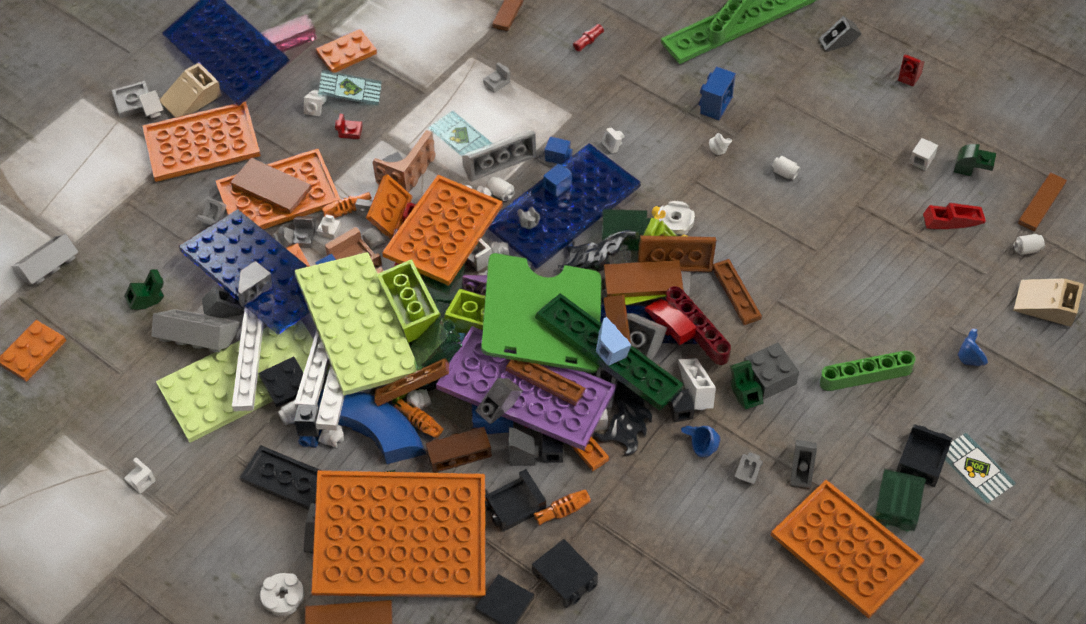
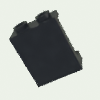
M913 424L896 473L936 487L953 438L944 433L932 431L925 426Z
M527 469L519 472L518 479L490 493L487 489L485 490V510H490L494 525L496 527L499 526L503 532L534 517V513L546 509V499Z
M565 539L561 540L532 563V573L537 579L541 577L563 600L565 608L578 603L584 593L587 591L591 592L598 584V573Z

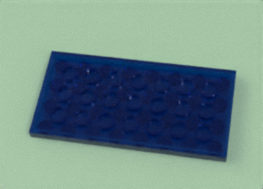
M199 0L162 32L164 37L194 65L200 63L218 81L220 89L238 106L290 61L280 49L224 0Z
M590 143L561 164V166L569 169L572 173V185L556 197L544 188L542 179L501 210L488 227L498 238L508 243L509 247L530 261L531 265L536 269L641 187V182ZM534 207L535 211L539 213V222L532 229H526L521 226L517 212L520 209L523 212H527L529 208Z
M235 210L179 246L180 252L238 301L241 270L256 261L270 272L272 287L244 306L277 335L310 313L295 276V270L308 266L240 210Z

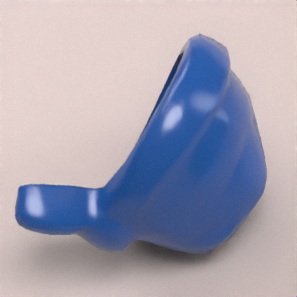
M972 329L969 332L968 337L965 338L958 352L959 359L965 365L985 366L988 363L986 355L975 343L978 336L977 329Z
M685 426L681 428L683 433L692 436V447L697 456L707 458L718 450L721 438L710 426Z

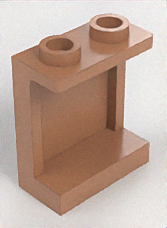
M357 227L325 244L327 256L332 254L336 260L368 252L375 269L382 267L381 256L379 253L375 254L362 240Z

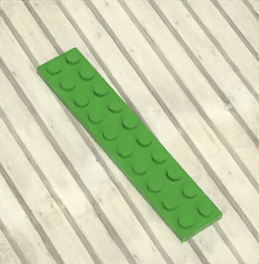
M754 0L721 44L715 45L708 40L709 26L718 13L661 38V44L681 64L817 0Z

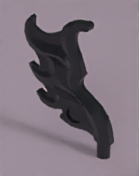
M630 230L620 231L610 235L598 244L591 242L580 246H574V240L570 239L567 245V250L570 253L569 260L564 265L572 267L581 266L580 268L588 269L595 264V267L599 268L607 262L609 255L613 257L619 252L625 241L638 239L639 233ZM558 265L560 271H563L564 265Z
M619 382L615 392V401L619 413L613 415L609 429L605 434L594 432L593 438L606 443L610 441L619 442L627 447L625 456H630L638 449L637 434L642 432L643 436L646 437L647 428L644 419L647 418L652 423V414L647 408L642 407L645 405L642 397L622 382Z

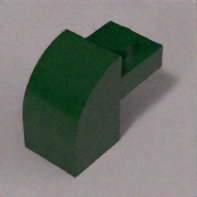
M980 144L965 145L958 151L953 173L971 176L974 167L993 171L996 153L980 150Z
M150 269L144 283L129 284L124 297L130 310L147 309L158 304L164 298L161 290L164 281L157 269Z
M746 360L730 365L732 375L730 383L739 404L745 410L764 404L761 386L754 380L751 362Z

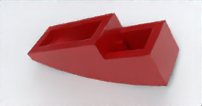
M949 203L946 207L929 205L923 213L927 229H959L981 225L986 222L982 207L956 203Z
M659 299L645 307V311L657 324L667 327L666 335H671L679 345L696 335V326L681 311L667 301Z

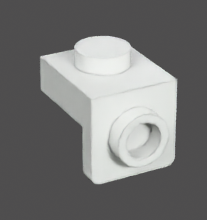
M313 90L304 97V114L320 116L322 105L327 101V94H323L318 90Z

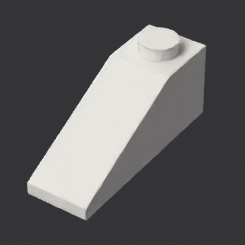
M678 359L684 387L689 389L694 410L713 408L716 387L698 359Z

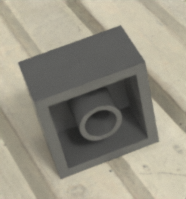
M779 343L744 357V361L749 360L752 364L754 380L761 386L763 400L797 384L799 370Z

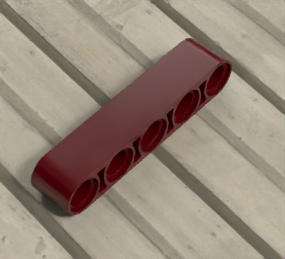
M678 286L670 287L666 293V301L681 311L696 326V335L693 339L714 363L718 365L727 364L731 353L730 343L683 289Z

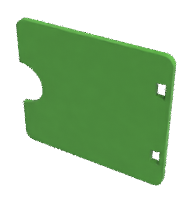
M497 253L491 254L488 260L481 351L488 356L590 373L596 372L599 365L537 320L535 316L541 308L561 293L600 322V273L594 270L564 265L563 271L559 275L547 278L534 273L528 266L526 258ZM504 350H513L516 351V354L504 352ZM567 359L576 361V364L565 362V360Z

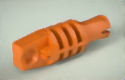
M370 192L355 197L348 196V198L345 197L338 202L334 201L322 208L324 217L330 215L337 218L341 217L342 214L346 215L347 213H352V211H357L355 205L357 199L372 201Z
M403 399L397 401L401 407L396 404L394 407L415 428L434 438L440 436L444 429L433 417L418 407L410 406Z
M586 490L578 491L552 502L550 507L534 513V516L540 526L554 518L561 519L589 504L591 499Z

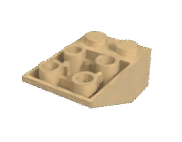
M197 63L180 75L161 97L160 102L177 118L194 113L221 97L222 94L218 81L200 63Z
M1068 279L1021 280L1013 311L1071 327L1078 312L1084 284Z

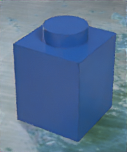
M550 136L545 147V161L565 166L573 153V149H570V141Z
M557 164L543 175L544 188L556 197L572 185V173L560 164Z

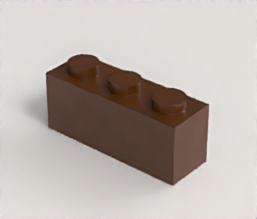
M484 427L473 428L464 433H455L449 437L434 439L426 443L427 455L433 473L492 457L491 445Z

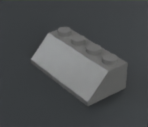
M524 131L462 155L463 168L471 181L532 159L536 157V133L534 131Z
M172 309L153 314L151 336L157 337L159 341L170 342L172 340L176 341L175 344L177 345L191 344L193 348L201 349L206 347L209 348V351L220 352L221 349L230 346L241 322Z

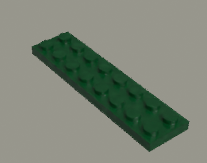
M561 293L536 313L535 318L659 411L682 390L684 386L682 382L632 345L626 358L608 366L596 353L598 335L602 323Z

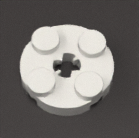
M669 202L668 205H663L658 211V215L661 210L666 212V216L659 219V221L663 220L676 235H686L693 227L695 214L693 210L689 209V205L684 202ZM678 216V220H674L671 217Z
M280 573L264 580L260 597L266 610L276 616H286L294 613L300 603L302 604L304 589L295 574ZM280 591H287L288 594H285L283 599H280V596L277 597Z

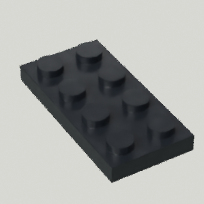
M260 445L240 476V480L309 510L311 503L316 504L317 470H322Z

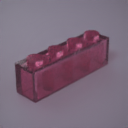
M303 15L245 38V43L253 61L258 63L313 41L317 37L314 25L307 15Z

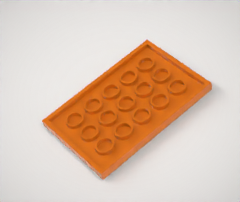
M246 101L143 125L155 182L261 156Z
M318 148L267 164L311 184L312 189L292 213L232 187L230 182L236 175L215 181L222 201L227 205L226 211L236 238L293 220L297 216H306L321 211L323 207L340 200Z
M437 175L386 246L382 255L384 258L398 264L412 259L419 273L449 286L502 208L503 202Z
M825 480L771 531V536L868 619L925 561V559L828 480Z

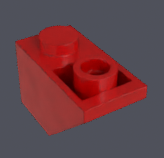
M905 54L898 81L914 87L922 74L925 62Z

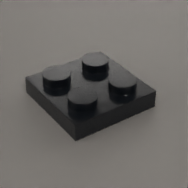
M294 356L258 373L276 408L297 397L303 371Z

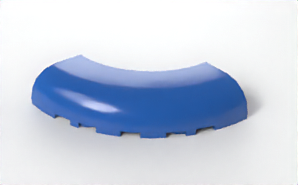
M321 389L317 403L318 408H320L324 389ZM361 391L345 395L338 425L350 427L352 430L370 437L382 452L386 464L426 455L423 443L415 428L391 404L386 402L377 406L375 396Z

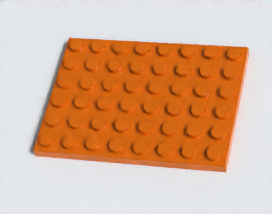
M317 470L312 595L477 598L485 596V474Z

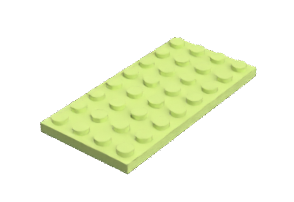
M368 252L295 270L296 279L344 396L392 383L420 370L399 321L378 280L376 269Z
M297 313L263 329L258 373L293 356L304 373L314 339ZM240 341L156 381L189 443L272 402L258 374L254 410L233 411L232 402ZM330 364L328 365L326 374H328Z

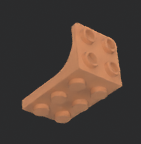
M426 130L407 157L400 161L385 162L375 158L373 160L375 181L380 185L383 176L388 174L409 193L412 187L417 185L420 176L426 172L429 163L435 159L436 152L434 151L433 133Z

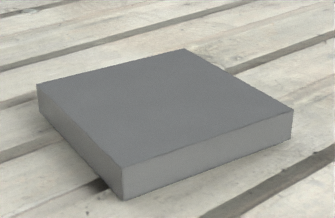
M145 81L112 90L120 118L144 112L139 96L149 93Z

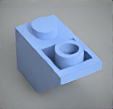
M606 317L603 319L599 330L596 353L609 366L626 358L631 344Z

